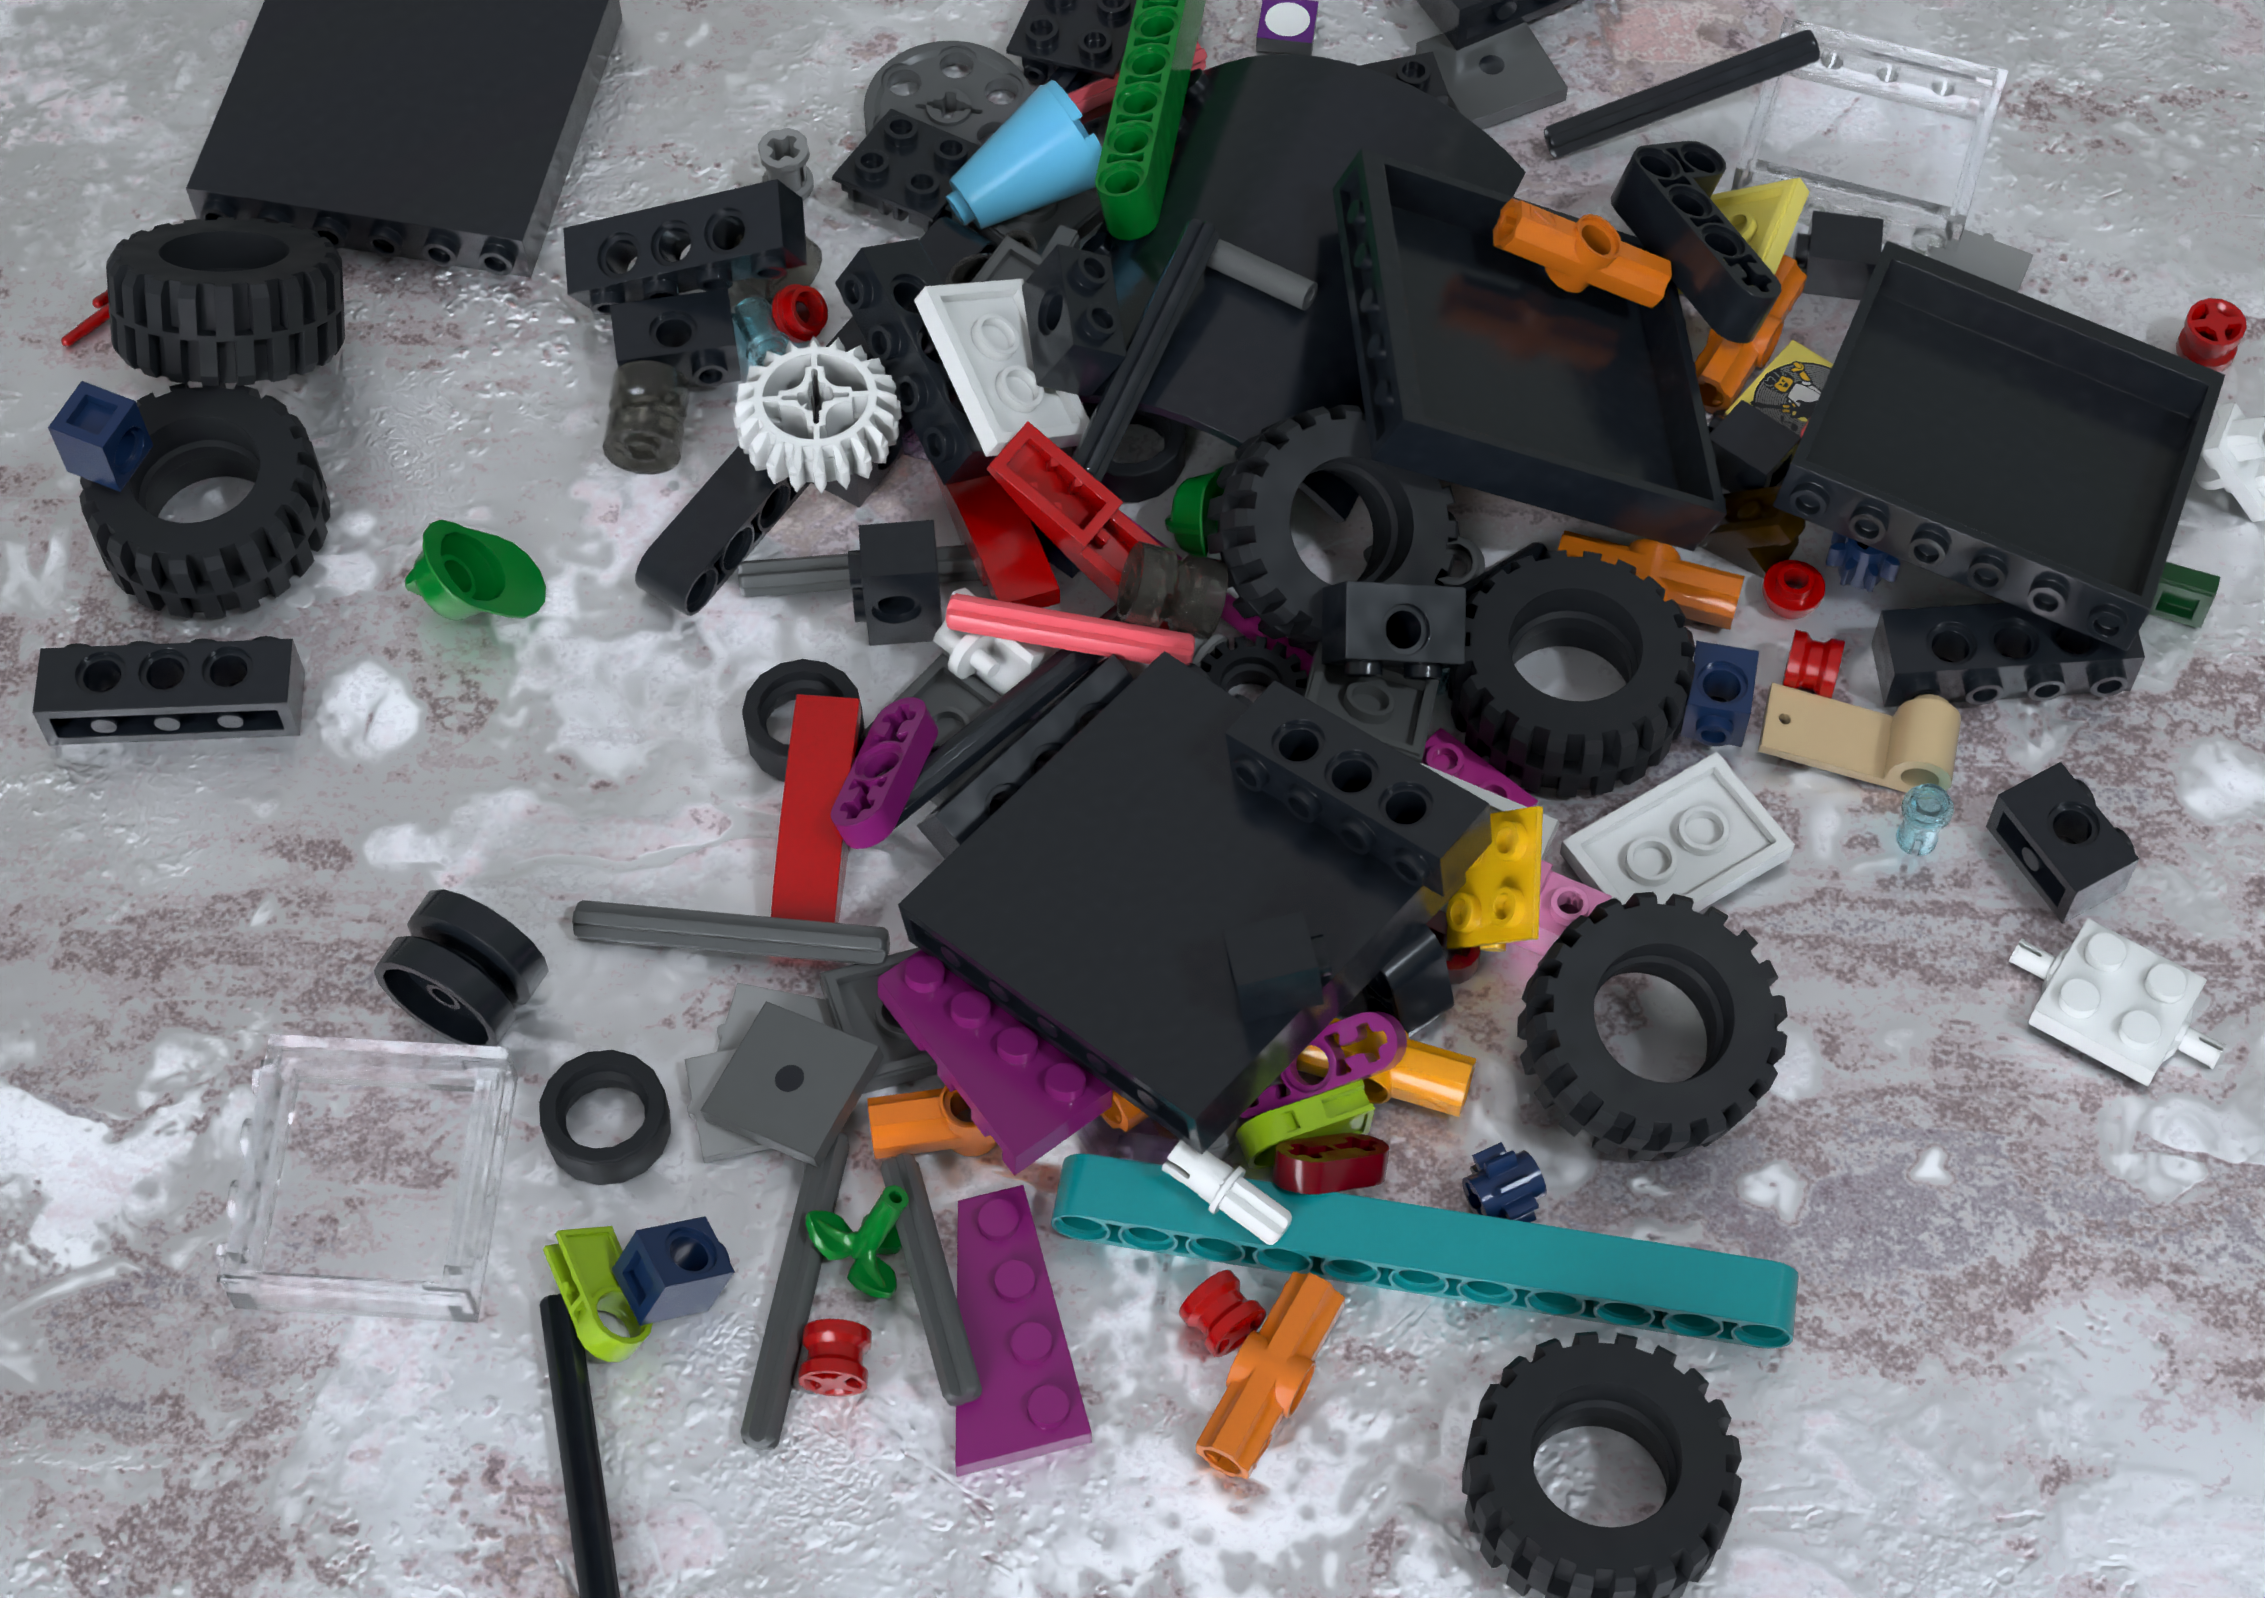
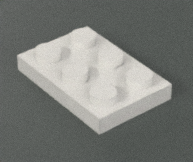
M1023 279L925 286L914 300L986 457L997 456L1027 421L1059 448L1078 446L1090 422L1078 395L1036 385L1022 292Z
M1715 752L1564 839L1561 844L1560 854L1585 885L1611 895V899H1618L1622 905L1626 904L1634 893L1654 892L1657 896V904H1665L1674 893L1693 898L1692 910L1699 912L1791 858L1795 844L1721 755Z

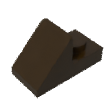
M1781 485L1724 493L1723 497L1726 501L1727 515L1723 518L1720 525L1712 530L1698 546L1764 579L1765 574L1774 564L1789 560L1799 544L1798 537L1806 527V520L1773 507Z

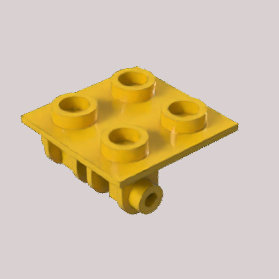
M1534 806L1490 813L1492 843L1465 872L1466 883L1448 902L1446 911L1448 923L1447 949L1480 946L1482 951L1503 952L1506 951V943L1538 940L1543 807Z

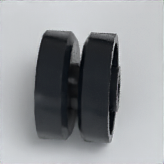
M445 889L430 890L407 923L411 936L395 938L377 963L374 974L378 984L393 1002L413 1019L437 1035L459 1046L475 1051H494L516 1019L512 1005L526 1004L549 972L545 957L535 944L513 923L488 906L463 894Z

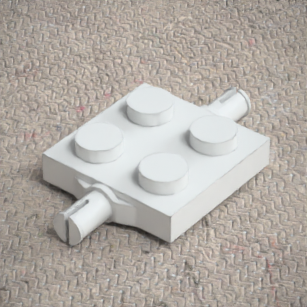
M2089 918L2085 921L2072 945L2061 951L2057 957L2021 938L2009 960V963H2013L2044 980L2041 998L2034 1008L2028 1024L2147 1087L2161 1063L2173 1056L2176 1050L2191 1056L2213 1069L2227 1045L2190 1027L2193 1005L2207 979Z

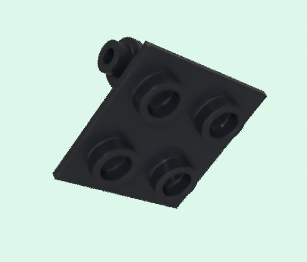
M1029 0L1006 48V53L1022 57L1023 73L1029 81L1034 83H1042L1045 79L1050 78L1056 66L1114 79L1124 56L1137 0Z
M890 109L832 175V180L841 184V189L848 193L849 200L862 202L878 209L879 213L888 215L893 210V218L900 222L904 221L909 215V223L923 228L924 232H927L939 218L946 216L952 219V212L945 209L949 204L946 196L953 192L949 179L981 146Z

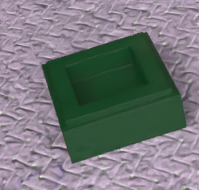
M2166 562L2149 614L2201 628L2217 594L2221 577Z

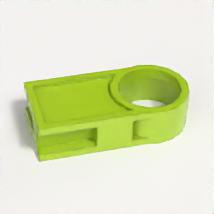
M1363 1080L1264 1112L1245 1122L1238 1128L1235 1135L1249 1168L1265 1169L1274 1166L1276 1146L1280 1142L1339 1133L1368 1134L1375 1108L1373 1103L1370 1104L1364 1091L1365 1085Z
M613 1227L558 1230L555 1233L558 1244L545 1246L543 1252L576 1328L577 1337L585 1349L595 1357L606 1362L619 1363L629 1359L649 1336L653 1323L639 1325L611 1270L623 1252ZM597 1310L607 1311L617 1316L627 1327L630 1338L612 1333L602 1323Z

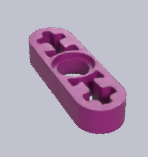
M908 697L897 700L886 706L876 716L832 807L831 819L846 845L851 848L864 849L872 847L892 833L938 736V727L925 703L919 698ZM892 768V769H891L890 771H888L887 773H885V774H883V775H881V776H878V775L881 774L882 772H884V771H886V770Z
M1363 1012L1327 1025L1308 1045L1316 1046L1326 1054L1329 1063L1326 1077L1315 1085L1305 1082L1297 1071V1056L1280 1074L1284 1084H1277L1266 1088L1258 1097L1259 1104L1257 1105V1102L1254 1101L1239 1117L1254 1118L1264 1112L1359 1080H1364L1394 1068L1402 1060L1406 1052L1407 1037L1403 1026L1395 1017L1384 1012ZM1368 1024L1373 1032H1385L1387 1043L1379 1047V1060H1377L1374 1053H1359L1345 1058V1054L1340 1046L1352 1045L1367 1038L1365 1026ZM1339 1034V1044L1334 1039V1036ZM1346 1063H1347V1064L1350 1066V1068L1352 1069L1351 1072H1350V1073H1347V1074H1346ZM1286 1086L1291 1091V1094L1286 1096Z

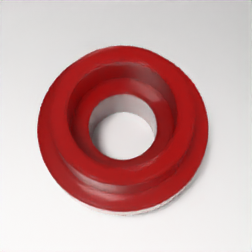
M791 284L781 288L775 294L772 302V315L778 330L783 336L795 343H806L811 341L813 335L816 338L826 325L828 308L823 296L815 288Z
M1785 560L1774 564L1767 571L1762 585V592L1769 608L1776 615L1785 619H1800L1820 606L1825 594V582L1821 573L1812 565L1799 560ZM1787 584H1796L1802 588L1794 589Z

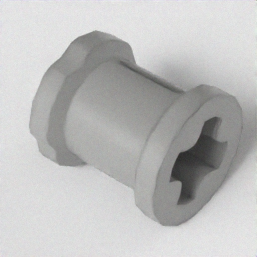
M790 128L768 132L761 138L758 144L761 164L766 168L762 176V182L778 179L802 197L804 201L810 196L814 188L813 174L809 167L806 166L810 157L807 138L799 131Z

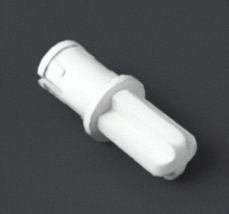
M1180 1140L1161 1168L1162 1171L1171 1175L1180 1183L1182 1182L1197 1193L1199 1197L1210 1204L1208 1211L1216 1214L1219 1210L1223 1211L1266 1244L1274 1245L1291 1224L1292 1215L1290 1211L1244 1179L1245 1169L1239 1166L1235 1170L1207 1150L1200 1154Z

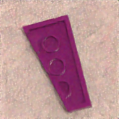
M921 949L878 977L877 996L918 1050H926L938 1065L937 1075L949 1091H958L971 1109V1120L984 1137L990 1135L993 1137L1003 1151V1162L1014 1176L1112 1106L1113 1090L990 1001L985 994L978 992L944 967L939 959L927 955Z
M1024 1185L959 1200L957 1302L982 1387V1393L975 1401L956 1406V1476L959 1477L1092 1443V1432Z

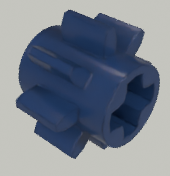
M1833 532L1832 545L1829 547L1825 563L1827 566L1838 567V573L1841 577L1840 585L1845 586L1848 584L1851 587L1866 589L1868 593H1872L1874 586L1882 578L1893 583L1896 581L1901 566L1900 560L1902 559Z
M1502 1142L1472 1155L1475 1165L1470 1167L1472 1174L1462 1179V1186L1473 1213L1529 1223L1536 1220L1534 1210L1539 1208L1537 1200L1547 1195V1189L1543 1175L1533 1157L1525 1150L1516 1154L1513 1150L1507 1152Z

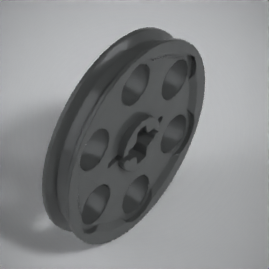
M937 41L918 45L889 60L871 80L864 99L866 136L890 109H893L982 146L979 142L980 139L985 135L995 133L1032 94V90L1023 72L1010 59L991 48L964 41ZM958 63L964 64L972 70L967 76L962 78H951L942 72L945 67ZM900 81H911L920 87L918 91L907 96L897 95L890 90L892 85ZM1000 89L1009 90L1017 96L1012 102L1002 105L995 104L987 99L991 92ZM946 111H955L953 117L944 118Z

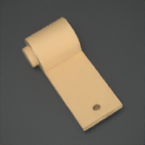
M1772 682L1768 690L1758 752L1901 792L1920 796H1933L1944 793L1951 787L1961 715L1946 699L1932 694L1919 695L1912 700L1904 702L1897 709L1894 716Z

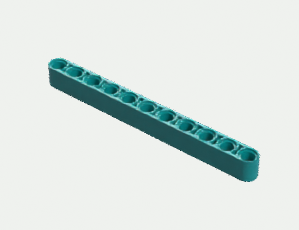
M1083 1153L1065 1157L1062 1164L1051 1225L1058 1233L1081 1241L1292 1274L1293 1271L1301 1274L1310 1272L1327 1280L1755 1348H1782L1793 1342L1799 1276L1793 1267L1776 1261L1337 1192L1301 1194L1287 1191L1278 1187L1273 1182L1244 1178L1290 1211L1292 1215L1291 1224L1283 1236L1274 1245H1269L1223 1211L1219 1210L1216 1214L1208 1211L1210 1204L1182 1182L1180 1183L1171 1175L1162 1171L1163 1165Z

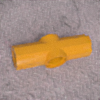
M1334 1018L1328 1025L1338 1022L1342 1019ZM1368 1024L1365 1026L1367 1038L1352 1045L1340 1046L1345 1054V1058L1359 1053H1374L1377 1060H1379V1047L1387 1043L1385 1032H1373ZM1405 1031L1407 1047L1402 1060L1394 1068L1363 1080L1365 1085L1364 1091L1370 1103L1382 1104L1388 1102L1392 1097L1460 1117L1469 1093L1476 1058L1411 1040ZM1339 1034L1334 1036V1039L1339 1044ZM1310 1045L1298 1055L1296 1067L1297 1070L1325 1078L1329 1063L1326 1054L1320 1048ZM1346 1063V1074H1347V1073H1350L1352 1069H1351L1350 1066Z

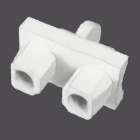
M2236 402L2220 404L2216 411L2219 418L2218 427L2213 435L2204 441L2194 472V478L2200 487L2206 490L2224 488L2226 492L2234 495L2252 522L2264 521L2265 416L2247 419Z
M965 587L952 592V595L958 593L975 596ZM946 619L937 630L933 639L936 644L950 654L948 669L960 679L975 674L1001 696L1048 660L1052 652V647L951 630L947 627Z

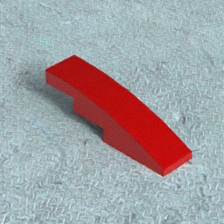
M1029 421L1024 424L987 467L990 474L1024 513L1115 604L1125 598L1139 585H1146L1154 592L1162 604V609L1144 626L1179 631L1207 597L1161 557L1162 553L1166 550L1119 510V507L1123 504L1122 500Z
M930 461L961 544L967 545L983 587L988 586L992 599L1039 608L1060 604V588L1029 517L992 475L943 485Z
M796 695L780 816L771 917L839 923L849 846L846 845L833 823L831 810L855 762L862 713L860 699Z

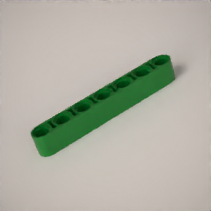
M1206 0L1136 1L1095 177V186L1107 230L1117 239H1139L1154 230L1159 221Z

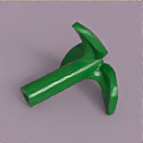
M896 1185L886 1187L870 1213L863 1217L859 1230L855 1232L851 1230L842 1217L835 1213L819 1210L808 1212L805 1224L809 1237L815 1247L829 1260H841L850 1255L855 1260L847 1275L850 1283L856 1289L872 1297L892 1298L897 1289L895 1272L876 1255L897 1254L902 1249L895 1223L909 1202L906 1191Z

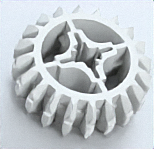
M813 335L806 348L798 349L789 340L785 349L786 354L780 356L767 350L763 360L764 367L749 366L747 382L739 384L736 394V410L733 411L735 428L738 429V441L744 454H749L750 462L754 465L756 471L767 469L768 476L773 484L789 477L790 484L796 492L806 482H813L822 494L827 482L837 480L847 490L851 481V474L855 473L869 479L870 472L872 471V462L886 464L889 454L888 446L896 445V439L899 436L898 425L899 419H901V405L895 395L896 384L892 380V375H885V368L881 365L879 358L867 360V354L861 345L845 352V347L839 337L829 347H821ZM821 406V410H819V423L815 424L816 407Z

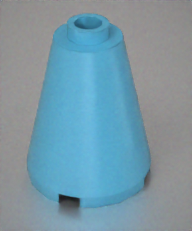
M1051 80L1044 85H1040L949 179L953 192L948 194L946 199L964 226L973 221L981 230L1096 188L1095 177L1102 146L1094 133L1088 134L1079 120L1083 115L1056 81Z

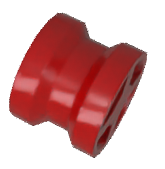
M2208 298L2198 301L2191 306L2184 322V328L2177 339V355L2217 372L2224 371L2231 366L2238 350L2237 346L2240 344L2247 329L2245 316L2233 303L2223 299Z
M1795 629L1782 685L1798 690L1800 688L1811 690L1816 695L1831 699L1841 664L1845 640L1831 638L1826 642L1812 640L1808 632Z
M1231 1270L1220 1271L1206 1279L1186 1298L1179 1310V1316L1187 1326L1198 1327L1205 1335V1347L1214 1357L1227 1355L1241 1346L1252 1331L1258 1330L1267 1315L1266 1310L1258 1301L1247 1300L1240 1292V1280Z
M820 1319L809 1322L803 1330L802 1341L803 1346L808 1350V1358L799 1368V1385L808 1391L826 1396L844 1397L863 1393L867 1389L869 1376L868 1370L863 1366V1356L871 1350L872 1331L860 1323L844 1319Z

